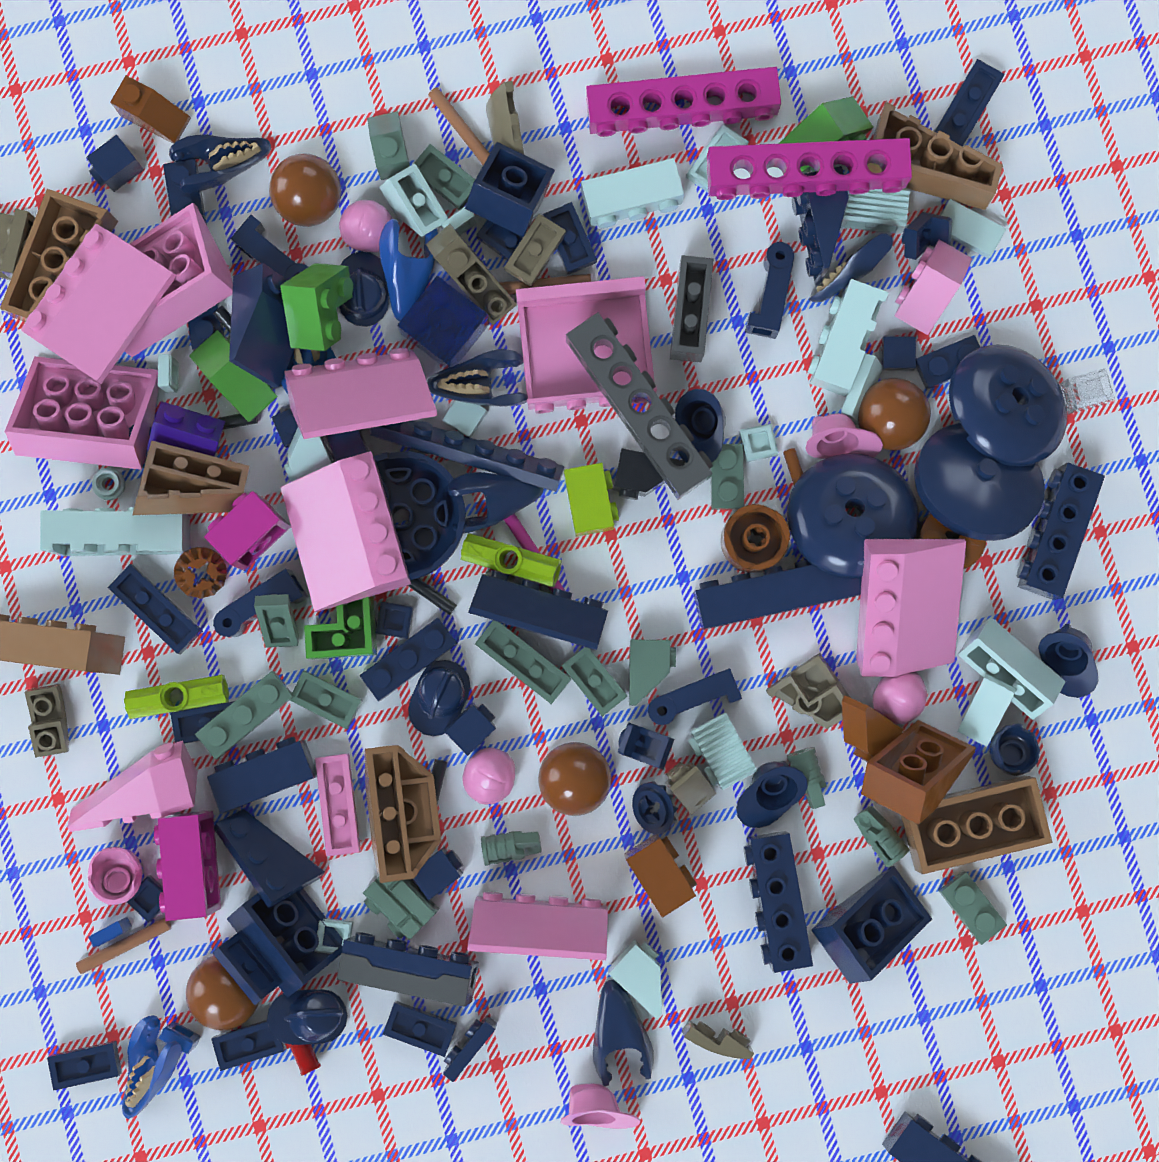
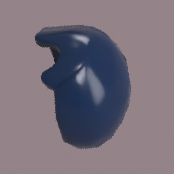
M1020 723L1002 727L992 737L989 746L990 758L996 767L1013 776L1030 772L1038 763L1040 754L1036 734L1023 728V724Z

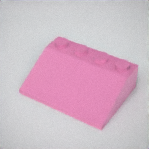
M191 203L130 243V245L173 272L177 277L124 352L134 357L232 295L233 281L229 268L198 207L194 203Z
M95 224L91 231L85 235L83 242L74 255L66 262L64 269L55 282L47 289L45 296L38 306L27 317L21 331L102 384L177 275L115 234Z
M407 348L392 349L389 351V354L379 356L375 353H365L357 356V359L344 361L341 358L329 359L325 361V365L313 367L311 364H298L293 366L292 370L284 371L290 408L303 439L437 416V410L419 358L413 350L409 351Z
M34 356L4 431L16 456L142 470L150 438L149 430L153 425L159 390L158 370L114 365L102 384H100L66 360ZM132 425H134L131 435L129 437V428Z
M371 451L339 460L280 487L315 612L411 584L379 469Z
M965 539L864 540V568L861 582L856 661L862 677H896L954 663L966 548Z
M483 892V897H476L467 951L606 961L607 905H601V900L584 898L581 904L568 903L569 898L561 896H549V901H535V895L516 894V899L502 898L503 893Z

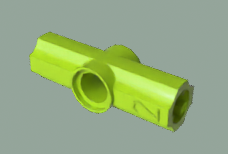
M471 533L467 534L463 542L460 559L551 587H555L562 560ZM514 551L518 556V563L514 568L508 569L504 562L505 556L509 552Z
M217 675L125 691V711L129 719H136L229 702V689L225 675ZM176 688H179L184 695L182 703L178 706L171 702V693Z

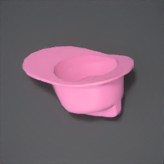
M837 413L814 417L812 421V437L807 441L805 449L810 456L821 459L841 454H862L876 457L881 452L883 444L878 435L867 430L858 429L850 417Z
M579 1084L572 1086L570 1089L569 1113L561 1118L560 1123L568 1126L589 1125L612 1129H627L638 1126L640 1119L634 1115L620 1112L615 1095L603 1085Z

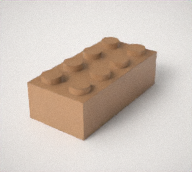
M1021 776L947 794L938 807L920 824L908 820L901 815L914 869L921 874L1053 843L1036 777Z

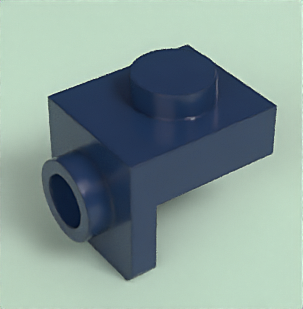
M922 212L903 231L904 257L916 260L924 253L927 247H935L939 239L951 245L952 219Z
M629 722L626 729L620 734L618 754L664 770L675 739Z

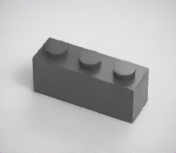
M681 255L670 360L702 362L705 353L714 258Z

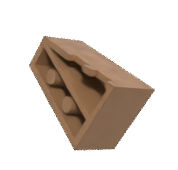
M151 440L133 515L230 512L233 509V502L244 493L250 466Z

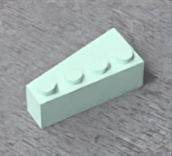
M134 507L127 508V511H115L114 508H95V511H83V509L78 508L40 510V550L59 556L183 554L190 549V516L187 514L133 515Z

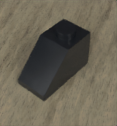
M621 448L613 491L619 492V497L638 500V496L645 497L665 484V481L644 452ZM670 458L674 465H685L684 460Z

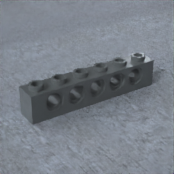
M598 312L566 334V343L674 496L679 500L710 479L713 474L710 468L713 465L703 451L698 453L691 443L694 438L684 424L679 426L672 417L675 411L665 397L660 399L653 390L656 387L655 382L648 372L643 371L641 373L634 362L637 361V358L632 349L627 344L622 346L616 338L618 331L608 317L603 320ZM600 345H606L613 353L610 357L603 359L597 357L594 350ZM623 371L630 375L631 381L626 385H619L613 380V376L617 372ZM637 398H644L649 402L650 408L645 412H638L633 408L632 402ZM662 424L667 427L669 435L664 439H657L652 435L651 428L654 425ZM674 451H682L686 454L688 462L683 466L674 465L670 460V454Z

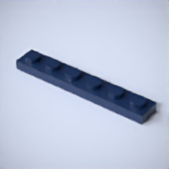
M195 159L163 164L171 216L194 203L207 225L202 191L186 193L180 186L182 179L199 173ZM219 303L188 322L193 351L217 330L224 336L223 325L213 315V312L220 307Z
M412 420L372 427L370 432L372 437L488 472L512 477L555 492L565 466L559 465L551 459H539L526 455L518 449L509 450L499 447L491 441L476 440L466 437L461 432L455 430L446 431L436 428L425 421L416 422Z

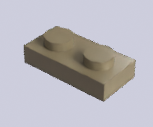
M538 214L504 266V270L532 287L565 237L566 230Z

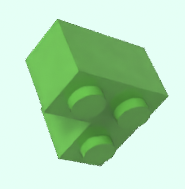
M851 96L822 103L778 144L867 140L865 135L874 126L855 98ZM802 166L800 168L803 174L815 172L810 166Z
M314 263L280 285L291 348L326 351L341 340V324L338 321L337 308L353 297V282L350 278L348 266Z
M217 330L195 349L189 357L220 393L250 422L278 396L270 388V385L229 361L230 336L226 339Z
M374 595L336 606L337 623L304 625L306 659L315 660L377 655Z

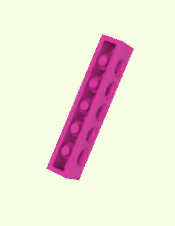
M777 67L586 86L590 134H597L600 137L612 136L619 131H629V133L638 134L647 131L648 128L658 127L661 130H674L679 125L692 124L693 127H704L711 122L723 121L725 124H735L747 118L765 121L778 115L781 106ZM748 93L754 100L745 102L738 95ZM716 96L722 100V103L712 105L707 101V98ZM680 99L687 100L691 104V106L688 108H680L675 104V102ZM655 103L659 106V109L651 112L646 110L644 105ZM616 106H624L628 112L618 115L612 109Z
M910 138L712 146L708 148L706 158L708 197L716 196L719 200H731L736 198V195H750V198L762 199L770 194L783 193L784 197H798L804 192H816V195L829 196L835 194L836 191H849L850 194L859 195L875 189H882L884 193H896L906 188L912 178ZM841 164L846 166L849 173L846 175L837 173L834 165ZM867 164H878L881 167L882 172H871L868 169ZM802 166H810L815 170L816 175L807 176L802 173L800 168ZM771 167L779 168L783 176L772 177L767 172V169ZM740 168L745 169L749 172L750 177L740 179L733 171Z

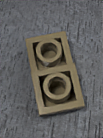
M54 684L26 690L24 693L31 718V724L28 726L35 758L68 752V726L61 685Z
M689 1020L682 1029L684 1038L713 1053L738 1059H751L754 1055L751 1046H749L751 1040L736 1029L731 1033L723 1028L717 1038L713 1037L716 1032L702 1021H699L696 1025Z

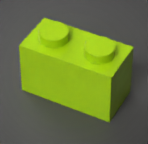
M602 463L565 469L564 477L575 536L614 530V522L619 521L616 502L610 503L607 491L613 489L610 470L604 471Z

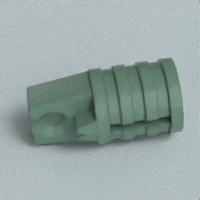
M815 747L805 748L787 755L790 767H795L802 771L807 778L808 788L805 795L812 809L826 805L821 788L827 787L824 775L821 774L818 758L815 755Z
M873 806L865 808L854 818L866 842L871 845L873 851L878 854L877 856L884 862L883 864L886 867L895 864L910 851L902 838L898 836V833L893 830L891 824Z
M511 831L505 834L481 836L485 866L501 862L518 861L525 859V856L542 852L538 832L522 833V831Z

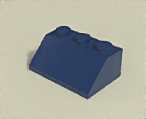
M304 888L270 908L267 907L257 893L227 918L237 933L239 931L244 933L283 983L278 987L287 998L343 952L342 937L334 927H327L326 925L323 945L338 947V949L332 954L315 952L319 944L317 935L319 921L321 920L324 924L323 921L327 918Z

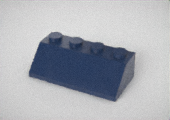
M491 570L490 575L482 574L468 613L594 650L598 649L608 610L603 608L604 602L585 597L584 603L572 600L573 593L557 588L553 589V593L541 591L540 583L522 579L521 584L510 582V575Z

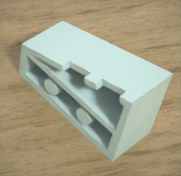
M851 279L841 296L835 295L829 310V314L834 315L830 326L824 325L818 343L822 344L823 347L819 356L813 355L807 373L812 374L809 384L842 396H846L851 391L865 355V348L871 331L874 332L877 324L875 320L880 306L886 301L889 292Z

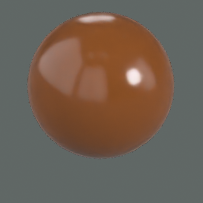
M295 154L281 161L274 169L269 183V195L275 210L283 219L297 226L311 227L325 222L335 213L341 199V184L336 171L326 160L313 154Z
M901 378L881 380L873 384L862 399L858 413L859 428L878 435L881 438L882 449L897 451L906 449L917 443L929 426L931 417L929 401L924 392L908 380Z
M569 742L554 748L544 758L539 769L538 784L542 797L551 808L564 815L581 816L591 813L605 801L611 788L612 778L608 762L597 749L585 743Z
M211 956L198 964L191 973L186 985V1003L191 1015L200 1024L210 1029L229 1030L245 1023L254 1014L259 1003L256 1005L252 1003L215 956Z

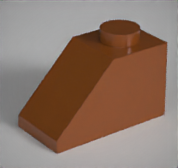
M127 75L123 78L110 102L122 118L173 144L180 139L191 119L188 114L154 89Z
M846 695L843 697L844 742L855 748L853 755L868 762L902 734L904 729L870 706Z

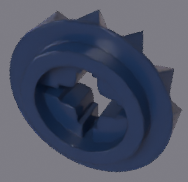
M655 781L644 783L636 789L633 795L632 808L634 816L639 825L652 834L665 833L671 830V826L677 822L674 813L679 808L673 805L672 798L674 795L666 792V785H657ZM658 802L660 804L658 812L654 811L651 813L650 810Z

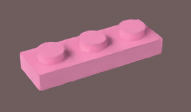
M348 753L315 758L326 857L358 853L361 851L350 755Z

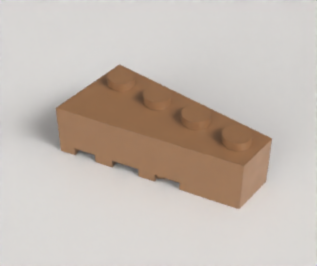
M885 102L877 121L873 140L910 138L912 178L906 188L947 200L952 199L964 205L986 210L996 194L1003 164L967 145L964 147L951 141L949 139L950 136L940 130L938 133L921 125V120L912 115L907 117L895 111V106ZM867 164V167L871 172H882V169L878 164Z
M47 189L0 309L11 317L26 322L27 317L38 306L45 296L47 289L55 282L64 269L66 262L74 255L83 242L85 235L91 231L93 226L97 224L112 232L119 221L104 208Z
M0 614V661L120 675L125 636L96 632L97 626L76 623L74 630L66 629L67 622L47 620L46 626L38 625V619L20 616H18L17 623L9 622L10 615Z

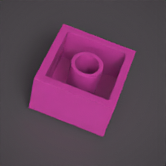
M254 491L249 494L243 493L233 502V509L225 517L221 515L210 523L207 528L209 532L204 536L231 566L243 571L249 568L291 528L289 523L268 501Z

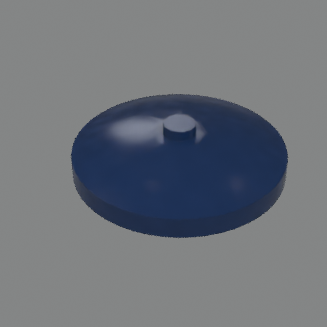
M961 423L943 427L935 432L921 449L914 469L917 492L932 516L953 532L983 541L1007 539L1026 529L1039 513L1045 497L1044 478L1038 463L1017 467L1004 465L989 459L968 442L966 438L969 435Z

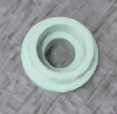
M101 469L93 477V491L104 500L117 499L125 490L124 476L116 469ZM113 479L114 487L111 490H106V481Z

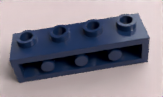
M1069 462L1053 470L1048 481V487L1051 488L1048 499H1044L1043 505L1037 514L1041 518L1037 530L1033 529L1027 542V547L1030 548L1027 560H1022L1016 576L1020 578L1017 587L1052 600L1064 597L1105 475Z
M780 831L747 837L748 845L743 846L746 865H752L754 878L749 879L752 899L758 898L760 911L755 912V920L758 932L764 931L766 944L760 945L764 965L769 964L774 973L812 967L813 961L790 833Z

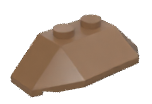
M399 745L365 749V787L372 848L380 883L414 879L441 842L434 776Z

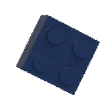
M496 142L473 182L465 209L524 237L547 193L555 169Z

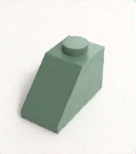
M397 111L367 118L377 171L381 180L389 179L410 166L399 113Z
M630 640L629 705L636 706L670 673V667H676V647H670V640Z

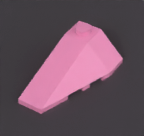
M183 740L174 744L165 743L158 746L155 750L149 752L73 807L67 825L69 831L74 832L105 827L112 820L122 818L124 823L135 822L136 816L150 814L152 819L162 818L194 807L198 771Z

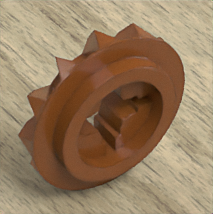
M191 548L181 554L175 563V582L178 588L187 596L199 599L214 596L225 584L227 576L226 564L223 558L210 548ZM208 561L206 572L212 580L201 578L194 585L195 574L188 567L200 569Z

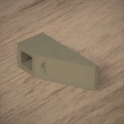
M451 224L426 244L437 262L492 325L517 306L512 297Z
M679 762L666 773L669 779L664 784L691 815L717 794L698 767L690 762L686 765Z

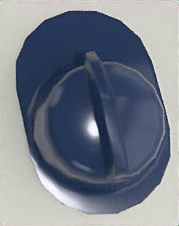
M360 251L350 254L341 263V265L349 267L350 278L353 282V297L339 306L341 314L348 322L355 326L368 327L375 325L385 316L389 305V292L381 259L371 252Z
M704 389L688 391L679 399L675 407V421L679 426L684 424L694 438L691 442L698 453L703 451L712 463L722 451L726 416L714 394ZM678 451V454L681 457V459L684 460L685 463H687L688 458L686 454L682 451Z
M1070 623L1064 624L1061 629L1047 634L1041 639L1038 646L1041 660L1066 681L1060 692L1061 694L1080 698L1088 696L1095 690L1099 681L1098 670L1092 653V642L1085 633L1072 628Z
M449 660L435 661L427 666L421 674L411 696L408 713L411 723L422 734L429 736L445 734L444 729L461 714L470 691L469 676L462 666Z
M774 761L761 765L753 775L752 784L739 797L736 806L737 817L742 824L750 828H762L771 825L805 795L808 788L807 778L802 771L795 767H790L785 761Z
M324 989L297 990L288 998L283 993L273 1001L268 1010L267 1023L272 1035L284 1044H323L331 1042L341 1035L346 1027L348 1015L346 1005L340 996L332 991Z

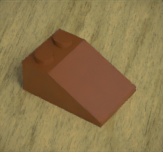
M917 720L867 762L861 794L877 804L883 805L902 815L904 818L920 824L941 803L974 755L976 747Z

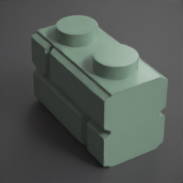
M378 877L363 892L367 897L364 900L366 906L376 915L381 912L390 921L387 924L388 928L400 939L405 936L410 940L440 909L431 899H427L421 889L411 879L380 883Z

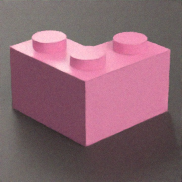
M940 239L933 249L927 247L911 275L915 279L914 283L910 288L905 285L895 300L899 307L894 316L928 335L961 286L973 258Z

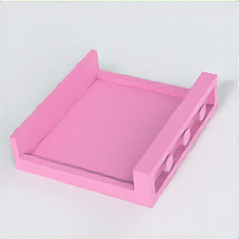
M644 276L516 289L528 410L535 409V413L542 414L553 412L554 407L567 406V410L584 409L586 404L599 403L600 407L611 406L566 343V334L598 312L603 320L608 317L618 331L616 335L618 341L622 346L627 344L632 349L637 358V361L634 362L641 373L647 371L654 381ZM600 345L594 350L596 356L603 359L610 357L613 353L606 345ZM620 371L613 376V380L619 385H626L631 381V377L628 373ZM637 398L632 403L639 404L648 401L644 398Z

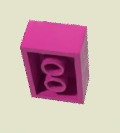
M213 810L173 814L158 818V825L154 826V841L156 845H160L161 858L157 860L156 870L158 878L162 879L163 892L159 896L160 911L165 913V920L202 918L220 910L221 898Z

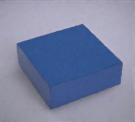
M125 917L92 934L88 938L92 946L97 948L131 930L132 925L128 917Z
M174 1021L163 1029L158 1039L165 1043L177 1041L181 1045L182 1052L189 1054L196 1048L201 1037L199 1034Z

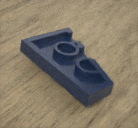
M245 809L215 824V832L268 908L322 878L325 871Z

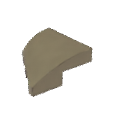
M513 81L502 83L491 94L486 104L493 147L496 142H499L524 154L518 113L515 110L513 101Z
M821 653L801 664L766 689L769 696L772 698L775 696L793 706V710L812 717L815 723L826 729L843 720L842 699L845 695L850 697Z

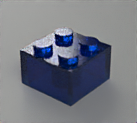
M437 275L398 323L397 327L402 336L447 369L459 364L490 325V320L485 311Z

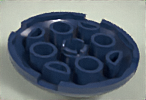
M988 345L970 352L954 369L949 385L951 411L955 422L960 420L963 428L969 435L966 439L976 450L998 463L1024 467L1044 460L1058 448L1067 427L1066 401L1054 375L1036 357L1013 346Z
M412 451L385 452L375 455L374 458L379 469L392 518L399 509H406L410 513L407 523L403 525L394 523L410 580L421 578L436 571L445 564L457 549L463 536L466 521L463 496H451L448 494L447 486L454 478L441 464L428 456ZM456 523H457V524H458L457 531H454V530H453V524L456 525Z
M862 454L836 455L811 466L795 483L787 506V525L799 552L818 569L843 578H862L865 539H915L919 523L917 501L904 477L887 463ZM856 506L862 515L857 517L851 516L846 512V509Z

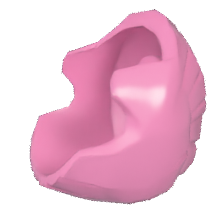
M360 200L350 204L344 210L339 221L340 234L344 242L352 249L378 253L382 230L385 224L393 218L389 211L380 203L372 200Z
M917 672L896 677H882L873 694L872 703L874 709L895 724L909 723L920 716L925 708L927 699L926 686Z
M487 747L477 751L468 760L464 768L462 781L465 791L480 804H495L502 801L510 794L515 783V764L508 753L498 748Z
M108 847L97 852L89 863L87 877L88 887L93 895L108 905H117L130 900L137 893L142 882L143 871L138 857L132 851L122 847Z

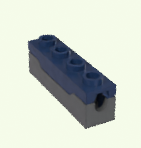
M356 932L355 936L343 941V952L341 953L336 980L463 1007L473 1001L479 962L470 960L471 955L451 952V955L448 956L439 954L438 948L427 945H419V949L406 947L407 942L398 939H387V943L375 940V935L363 932Z

